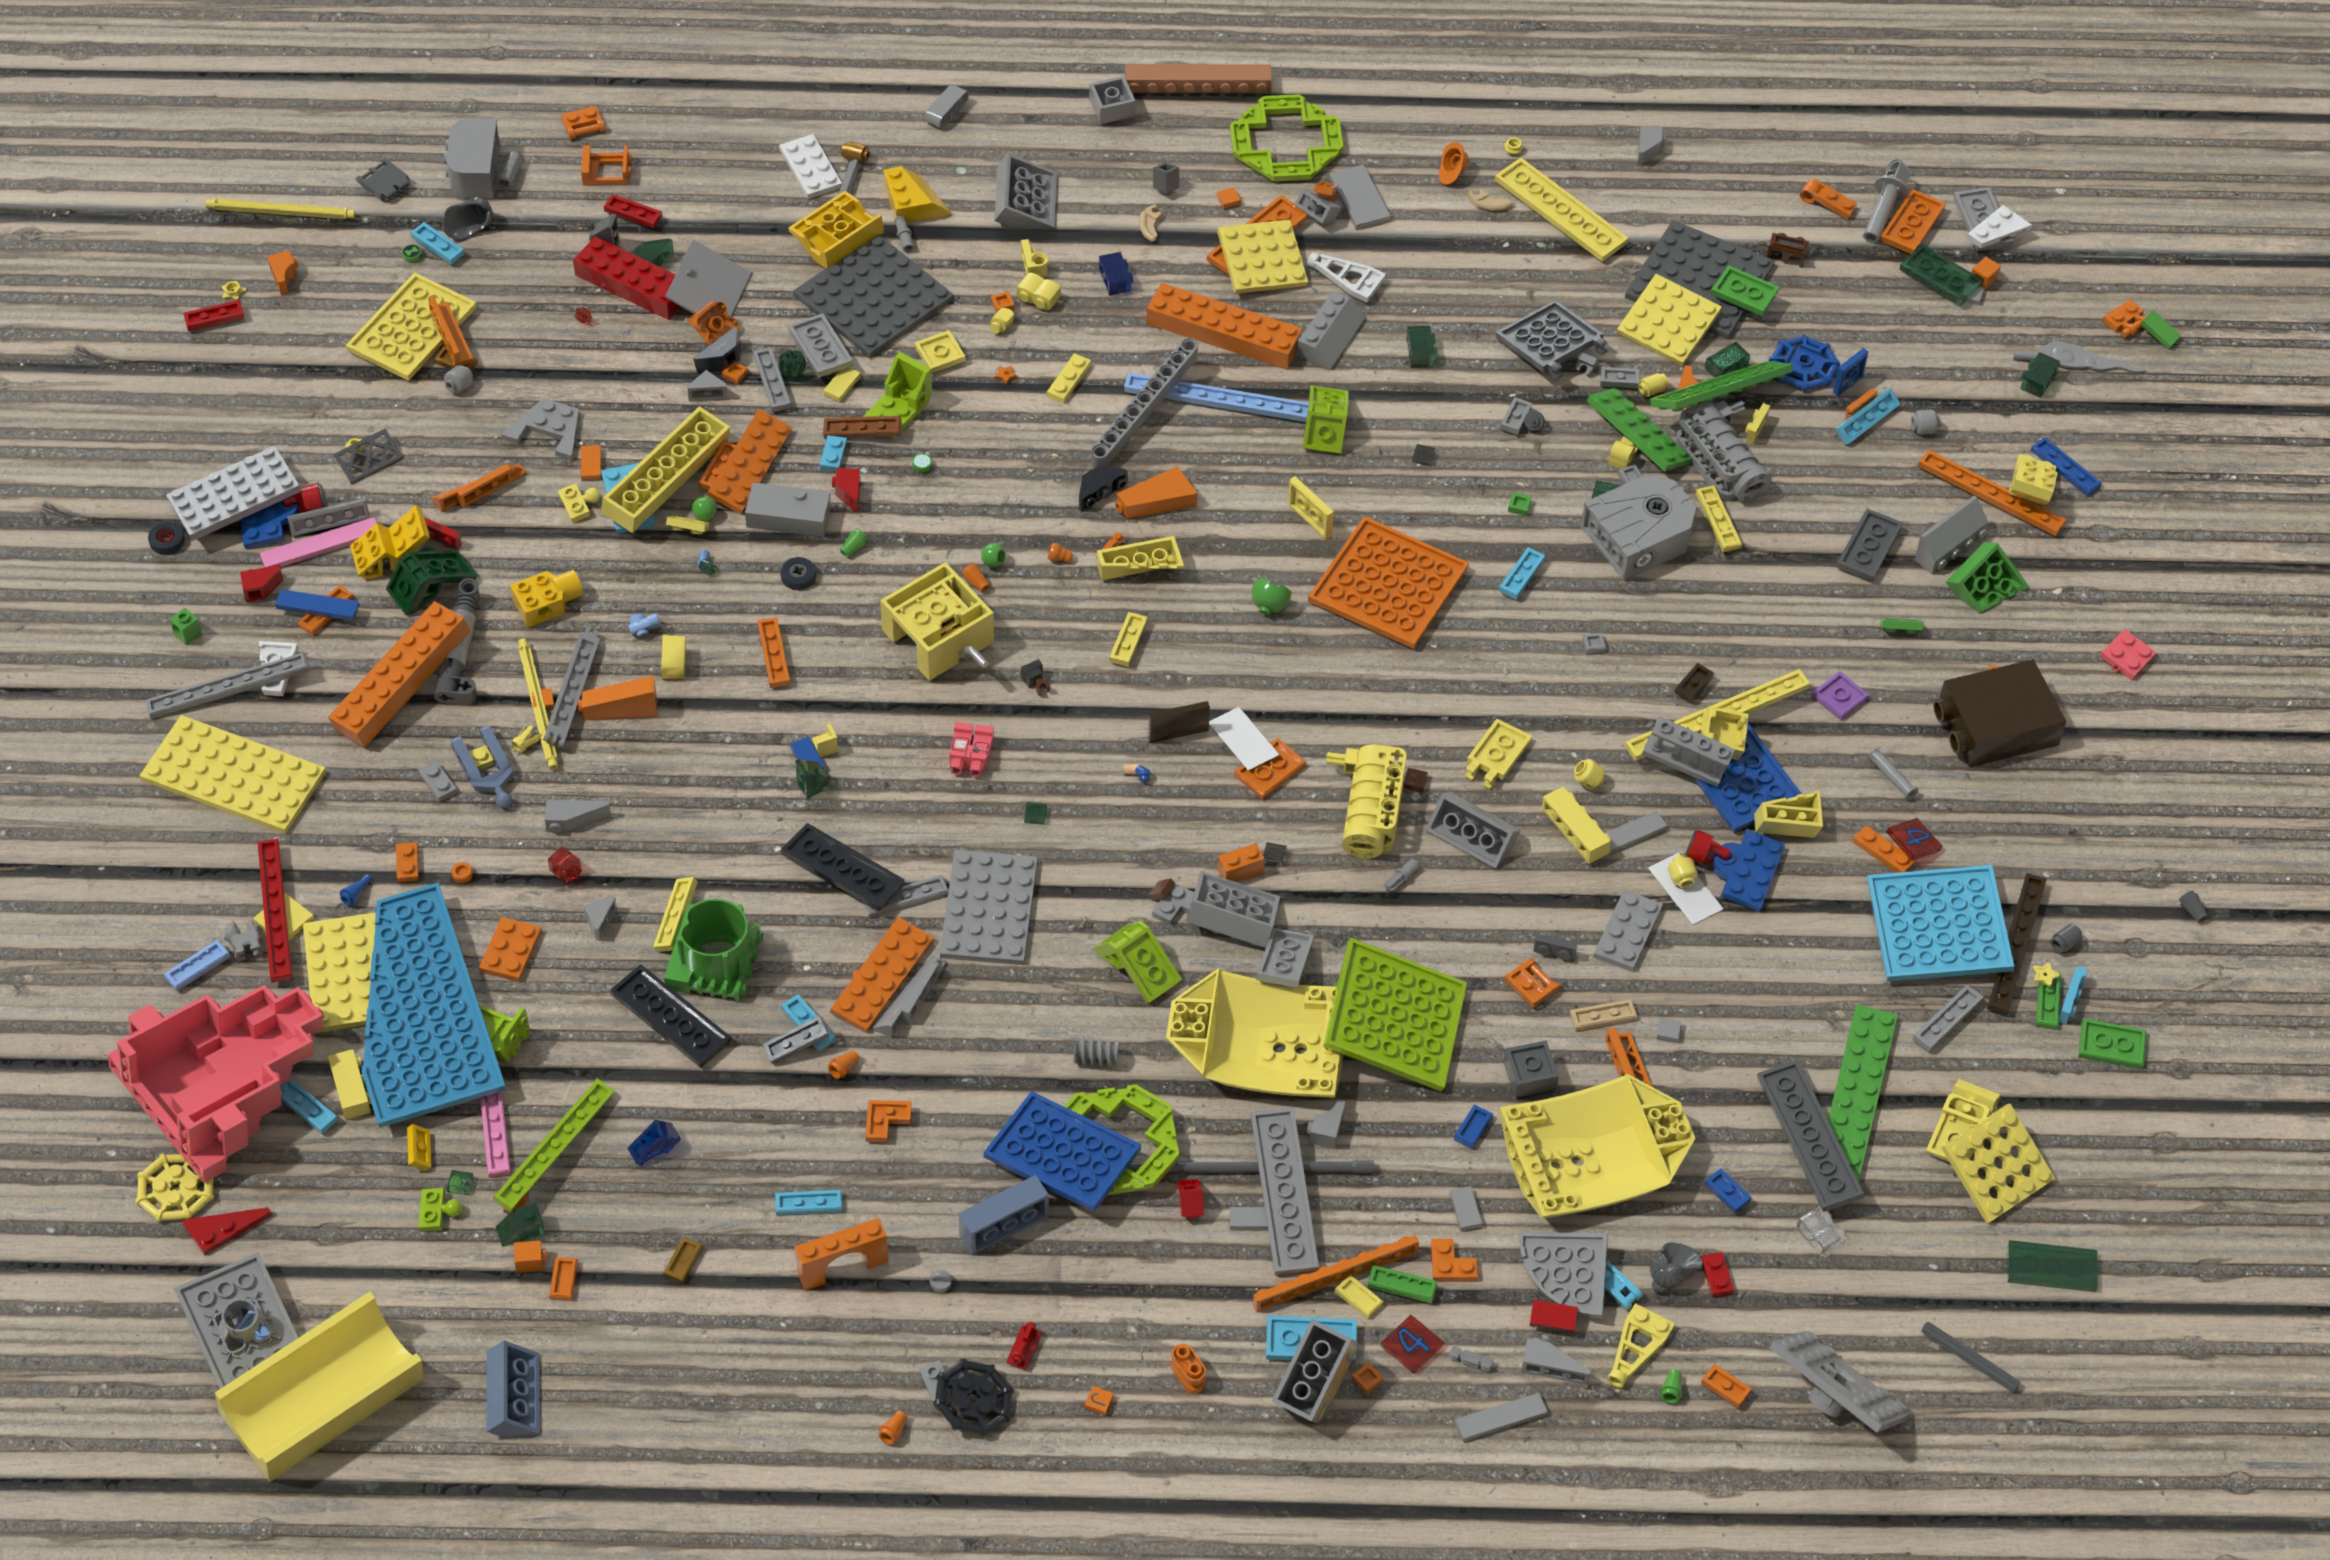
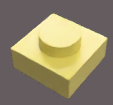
M486 745L469 751L478 770L495 765Z

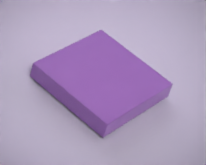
M1839 671L1813 691L1811 697L1839 720H1843L1869 699V694Z

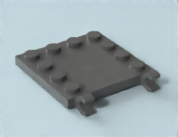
M1557 300L1548 303L1496 332L1498 340L1543 373L1549 371L1556 380L1563 377L1559 372L1562 369L1560 363L1594 346L1600 355L1608 352L1604 348L1607 341L1603 338V333Z

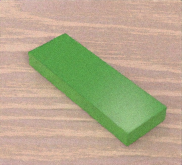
M2059 973L2058 978L2052 980L2051 987L2038 983L2036 1027L2058 1029L2061 973Z

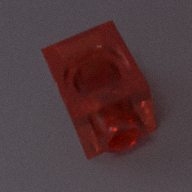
M563 846L548 858L549 871L566 884L576 879L582 872L580 859Z

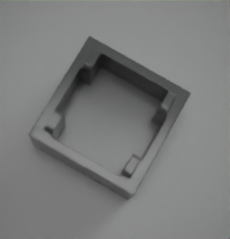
M1547 1040L1505 1049L1503 1064L1515 1098L1557 1089L1559 1075Z

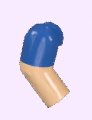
M1124 764V774L1139 775L1141 782L1150 781L1151 772L1149 769L1140 764Z

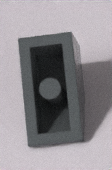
M612 214L596 223L594 230L590 232L589 241L596 236L612 245L618 246L620 238L617 214Z

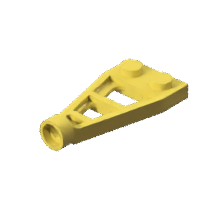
M1635 1303L1624 1323L1615 1363L1607 1377L1609 1383L1615 1387L1622 1388L1625 1382L1666 1343L1674 1329L1675 1323ZM1636 1330L1652 1338V1341L1646 1347L1641 1348L1631 1343L1632 1333ZM1626 1350L1639 1355L1634 1364L1622 1360Z

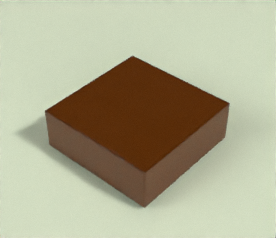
M1408 768L1403 788L1424 792L1428 772Z
M1171 878L1158 881L1148 896L1152 901L1165 899L1175 886V882Z

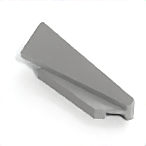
M932 956L876 1020L871 1029L892 1038L901 1022L910 1025L946 965V961Z

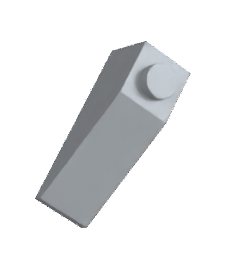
M547 800L545 812L546 832H570L611 816L609 801Z
M1527 1338L1521 1372L1588 1385L1591 1370L1550 1342H1545L1539 1338Z

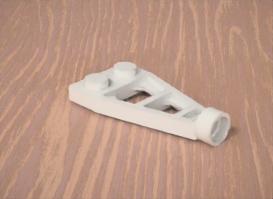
M1315 252L1310 255L1307 261V266L1317 269L1348 294L1366 303L1386 278L1385 273L1370 266L1323 254L1319 255ZM1335 265L1343 269L1337 275L1330 271L1329 267ZM1348 272H1356L1362 275L1356 284H1351L1344 278Z

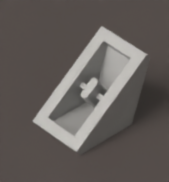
M707 370L687 385L689 401L727 399L726 383Z
M611 895L584 905L585 918L595 939L598 941L601 940L617 909L615 896Z

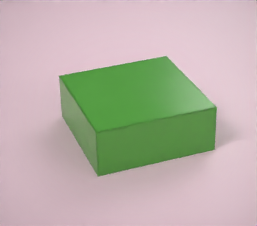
M1513 492L1508 512L1527 516L1532 496Z

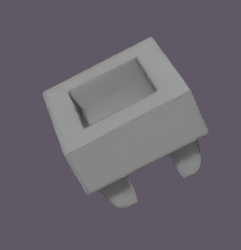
M1583 352L1578 354L1576 364L1578 372H1580L1583 366H1586L1585 374L1589 376L1594 369H1597L1599 365L1597 358Z

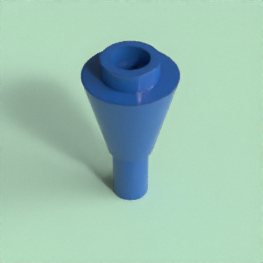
M366 874L360 881L341 889L339 892L341 901L345 905L355 906L365 887L372 881V877Z

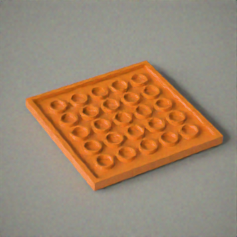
M1364 516L1308 596V602L1414 649L1469 568V562Z

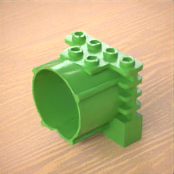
M723 899L703 900L694 905L689 903L668 963L664 983L675 992L690 994L691 990L698 991V994L701 995L704 992L710 993L712 997L722 995L723 999L732 997L735 998V1001L740 1002L742 995L745 996L747 992V978L752 976V962L757 960L758 943L761 944L764 932L761 931L760 924L755 923V926L748 925L742 904L735 905ZM715 941L727 942L735 946L726 952L718 954L700 952L702 946Z

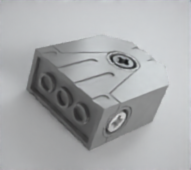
M1647 474L1599 495V497L1597 496L1584 503L1581 528L1587 533L1588 537L1598 547L1599 551L1609 561L1622 580L1625 581L1687 552L1697 508L1695 502L1689 499L1683 487L1678 486L1675 480Z

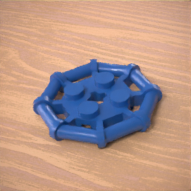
M1802 334L1801 337L1778 341V346L1768 361L1788 363L1793 366V372L1787 373L1783 378H1778L1780 383L1792 385L1802 389L1803 392L1820 386H1829L1832 383L1831 380L1840 366V361L1836 359L1829 343L1817 341L1807 337L1805 334ZM1783 351L1787 352L1786 356H1781ZM1821 354H1825L1827 359L1822 358ZM1829 367L1828 372L1825 374L1822 371L1823 368ZM1793 375L1798 378H1801L1802 381L1792 378L1790 376Z

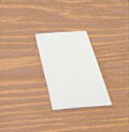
M1240 707L1209 721L1210 726L1247 770L1279 755Z
M1679 852L1648 867L1692 924L1723 910V907L1698 876L1695 883L1686 888H1680L1673 884L1668 872V866L1674 857L1680 856Z

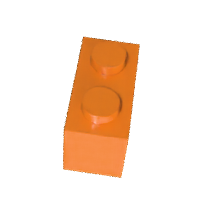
M1257 843L1219 855L1217 870L1222 878L1239 882L1264 873L1265 858Z

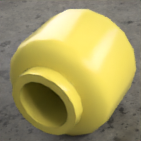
M1592 759L1580 761L1574 769L1576 781L1587 789L1591 790L1600 787L1604 782L1605 770Z
M1683 855L1676 856L1668 866V872L1674 885L1686 888L1695 883L1698 873L1691 858L1684 857Z

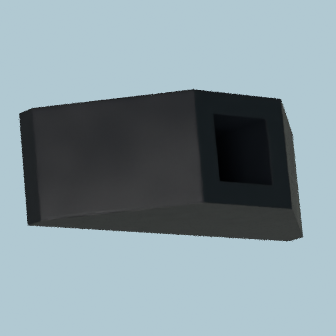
M736 327L732 328L693 358L697 373L702 374L706 370L710 373L724 371L733 363L740 361L741 340L738 329Z
M1097 466L1082 475L1079 510L1083 511L1086 508H1090L1096 502L1107 498L1116 490L1122 489L1128 484V471L1122 468Z

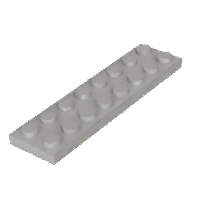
M1294 1107L1251 1112L1250 1117L1274 1274L1317 1271L1319 1263Z

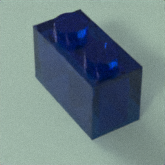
M1121 252L1099 256V271L1108 295L1131 292V283L1134 282L1131 272H1128L1127 259H1123Z

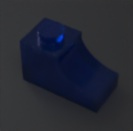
M654 1120L627 1149L635 1163L643 1165L659 1154L668 1153L681 1138L672 1123Z

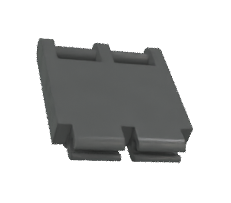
M383 158L381 163L374 168H369V171L364 175L356 177V181L380 200L385 199L388 201L398 194L397 190L401 192L410 186L408 175L386 158Z

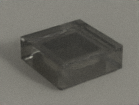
M1417 444L1412 462L1431 467L1436 448Z
M1266 842L1263 854L1265 858L1264 863L1283 866L1287 846Z

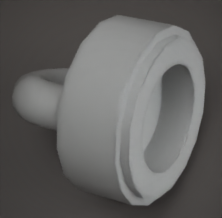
M936 1270L930 1275V1286L935 1292L943 1293L951 1288L952 1277L946 1270Z

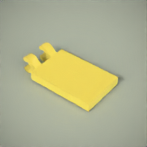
M1496 719L1468 756L1467 763L1469 765L1466 768L1468 772L1465 778L1472 781L1478 770L1481 769L1487 772L1484 777L1486 781L1483 786L1491 789L1496 778L1501 780L1505 778L1530 744L1532 735Z

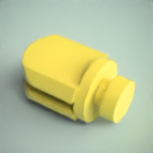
M1007 308L998 310L991 319L990 330L995 334L1006 331L1013 323L1014 313Z

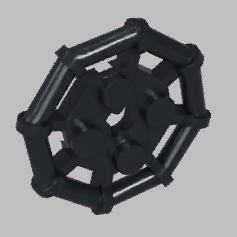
M961 1358L958 1363L937 1374L936 1396L933 1405L935 1408H938L949 1422L952 1430L976 1433L984 1437L990 1431L1004 1422H1009L1011 1419L1010 1407L1014 1389L1007 1384L995 1369L994 1364L988 1365ZM968 1370L986 1374L984 1377L970 1375ZM960 1371H963L964 1376L958 1381L954 1382L950 1379ZM989 1376L993 1379V1381L1001 1390L994 1389L993 1383L987 1380ZM946 1387L951 1389L950 1398L948 1399L944 1398ZM974 1394L978 1399L972 1402L968 1395ZM1003 1397L1000 1410L995 1407L996 1398ZM948 1406H951L952 1408H955L958 1411V1418H956V1416L952 1413ZM992 1414L995 1416L994 1419L987 1423L983 1420L987 1415ZM962 1420L975 1421L977 1424L963 1422Z

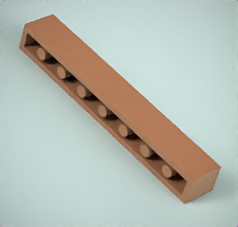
M1125 64V79L1132 93H1271V64Z

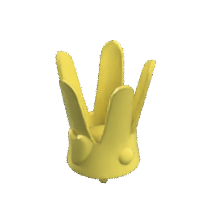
M525 724L518 737H514L511 741L514 747L512 751L516 749L518 752L523 753L528 746L540 741L541 735H535L530 738L533 726L530 725L525 730Z

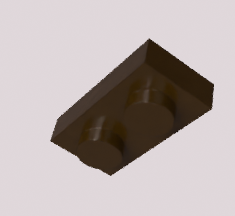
M1697 663L1675 688V694L1692 703L1711 681L1714 672Z

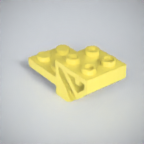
M2019 454L2008 493L2043 506L2048 504L2054 492L2058 473L2055 472L2056 466L2048 461H2040L2032 456Z
M1959 1079L1954 1085L1952 1093L1947 1097L1942 1109V1115L1928 1144L1926 1153L1949 1162L1941 1147L1993 1114L2000 1101V1094ZM1968 1149L1967 1151V1157L1969 1160L1972 1159L1974 1152L1970 1149Z

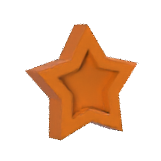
M1012 365L1006 368L998 366L999 372L995 375L996 380H1002L1007 385L1010 380L1017 378V375L1012 372Z

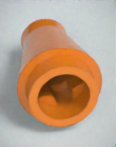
M971 563L963 569V579L976 587L981 593L990 587L978 565Z
M851 1050L844 1055L832 1059L828 1065V1070L834 1078H844L860 1060V1057L856 1051Z
M896 1411L879 1428L878 1436L880 1440L888 1445L898 1442L905 1422L908 1419L907 1415L902 1411Z

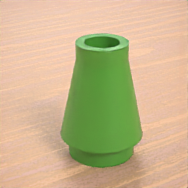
M860 529L852 531L844 545L840 548L841 554L848 558L866 545L868 537Z
M1669 1370L1668 1376L1660 1389L1661 1399L1666 1403L1675 1404L1682 1397V1373L1679 1370Z

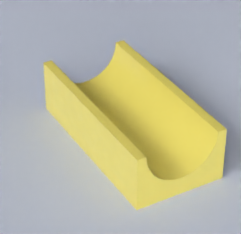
M368 1292L216 1391L215 1397L220 1415L269 1482H271L424 1380L422 1360L417 1353L414 1355L410 1354L399 1342L383 1318L375 1297L371 1292Z

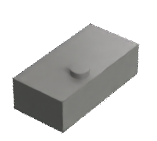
M753 482L745 511L746 528L824 537L831 510L830 492Z

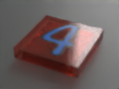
M1918 818L1890 826L1886 831L1911 861L1939 852L1943 847Z
M1413 1315L1408 1316L1381 1342V1347L1413 1374L1444 1346V1341Z

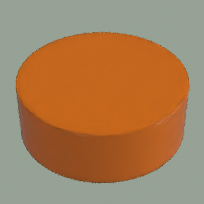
M465 862L455 864L451 870L453 880L460 884L469 882L473 877L471 865Z

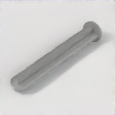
M858 160L850 161L838 195L843 191L851 193L860 168Z

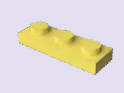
M1074 353L1048 389L1047 397L1064 404L1091 366V360Z
M1128 612L1110 654L1109 662L1129 667L1147 624L1148 617Z

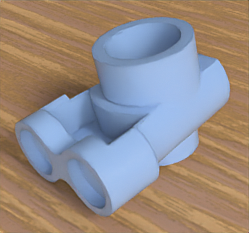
M639 613L629 618L630 625L628 626L633 636L643 637L649 633L648 630L662 627L656 613L645 618L644 613Z

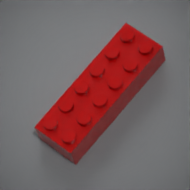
M596 236L573 259L575 276L667 320L681 307L665 298L676 274Z

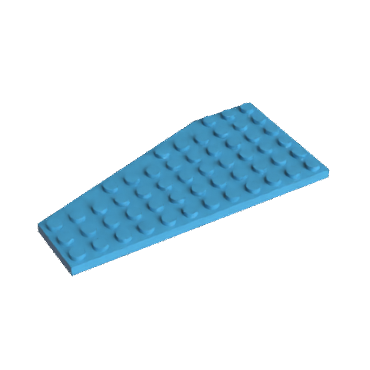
M439 882L377 900L362 1074L379 1128L506 1090Z

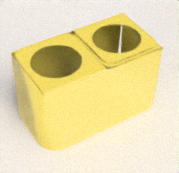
M663 634L662 679H685L686 637Z

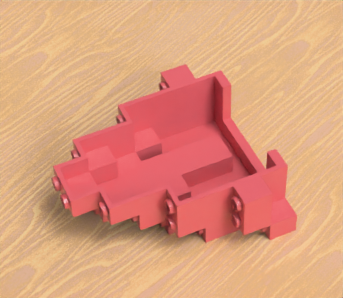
M265 985L223 1007H220L219 1003L216 1000L213 1001L207 994L166 1017L163 1016L160 1010L156 1011L150 1004L128 1016L130 1036L118 1041L117 1050L108 1054L109 1068L205 1183L227 1171V1157L249 1145L248 1137L260 1131V1117L281 1106L282 1091L280 1085L292 1079L291 1070L294 1064L313 1055L314 1040L311 1034L323 1028L324 1014L320 1007H316L312 1003L308 993H304L299 987L277 998L274 991H270Z

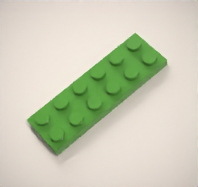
M1612 388L1589 395L1587 402L1664 472L1690 464L1692 457L1683 448L1679 447L1671 437L1667 436L1658 425L1647 418L1646 414L1642 413L1631 401L1626 399L1619 390Z

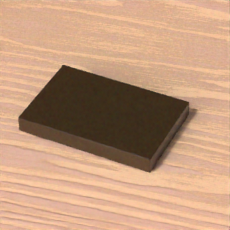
M1205 701L1149 713V742L1154 743L1209 731V702Z

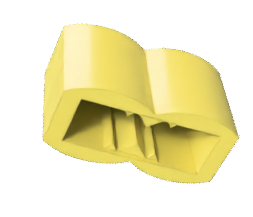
M1028 273L1017 287V297L1021 301L1034 303L1040 309L1050 310L1061 296V286L1059 284L1043 279L1034 273Z

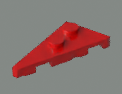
M268 1207L185 1219L182 1221V1224L205 1256L272 1216V1213Z

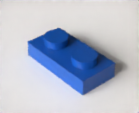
M1721 1168L1705 1180L1704 1185L1734 1213H1737L1751 1202L1752 1197Z

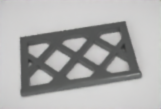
M386 429L334 453V457L350 484L403 458V455H401ZM384 435L387 439L386 445L374 442L375 438ZM365 443L370 445L368 454L356 451L357 447ZM373 446L384 448L382 458L370 455ZM387 450L394 451L396 457L390 460L385 459ZM347 452L351 453L350 463L342 461L340 456ZM355 455L366 457L364 467L352 464ZM369 459L380 461V465L372 469L367 468ZM351 468L362 470V474L353 478L350 470Z

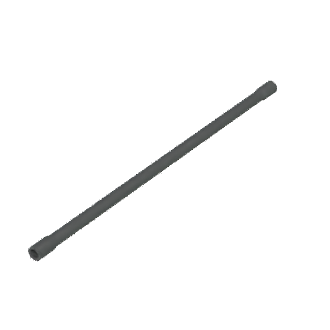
M1374 1160L1302 1162L1304 1173H1374ZM1132 1162L1128 1169L1136 1173L1145 1162ZM1177 1162L1168 1173H1259L1257 1162Z

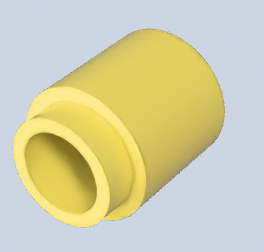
M1656 373L1641 379L1638 388L1642 395L1649 397L1665 391V388H1668V380L1665 374Z

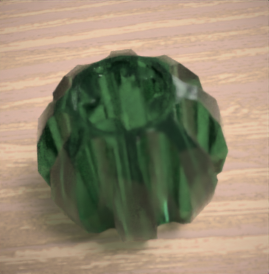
M791 349L783 352L778 361L780 372L788 378H797L799 375H802L807 364L805 356L800 351Z

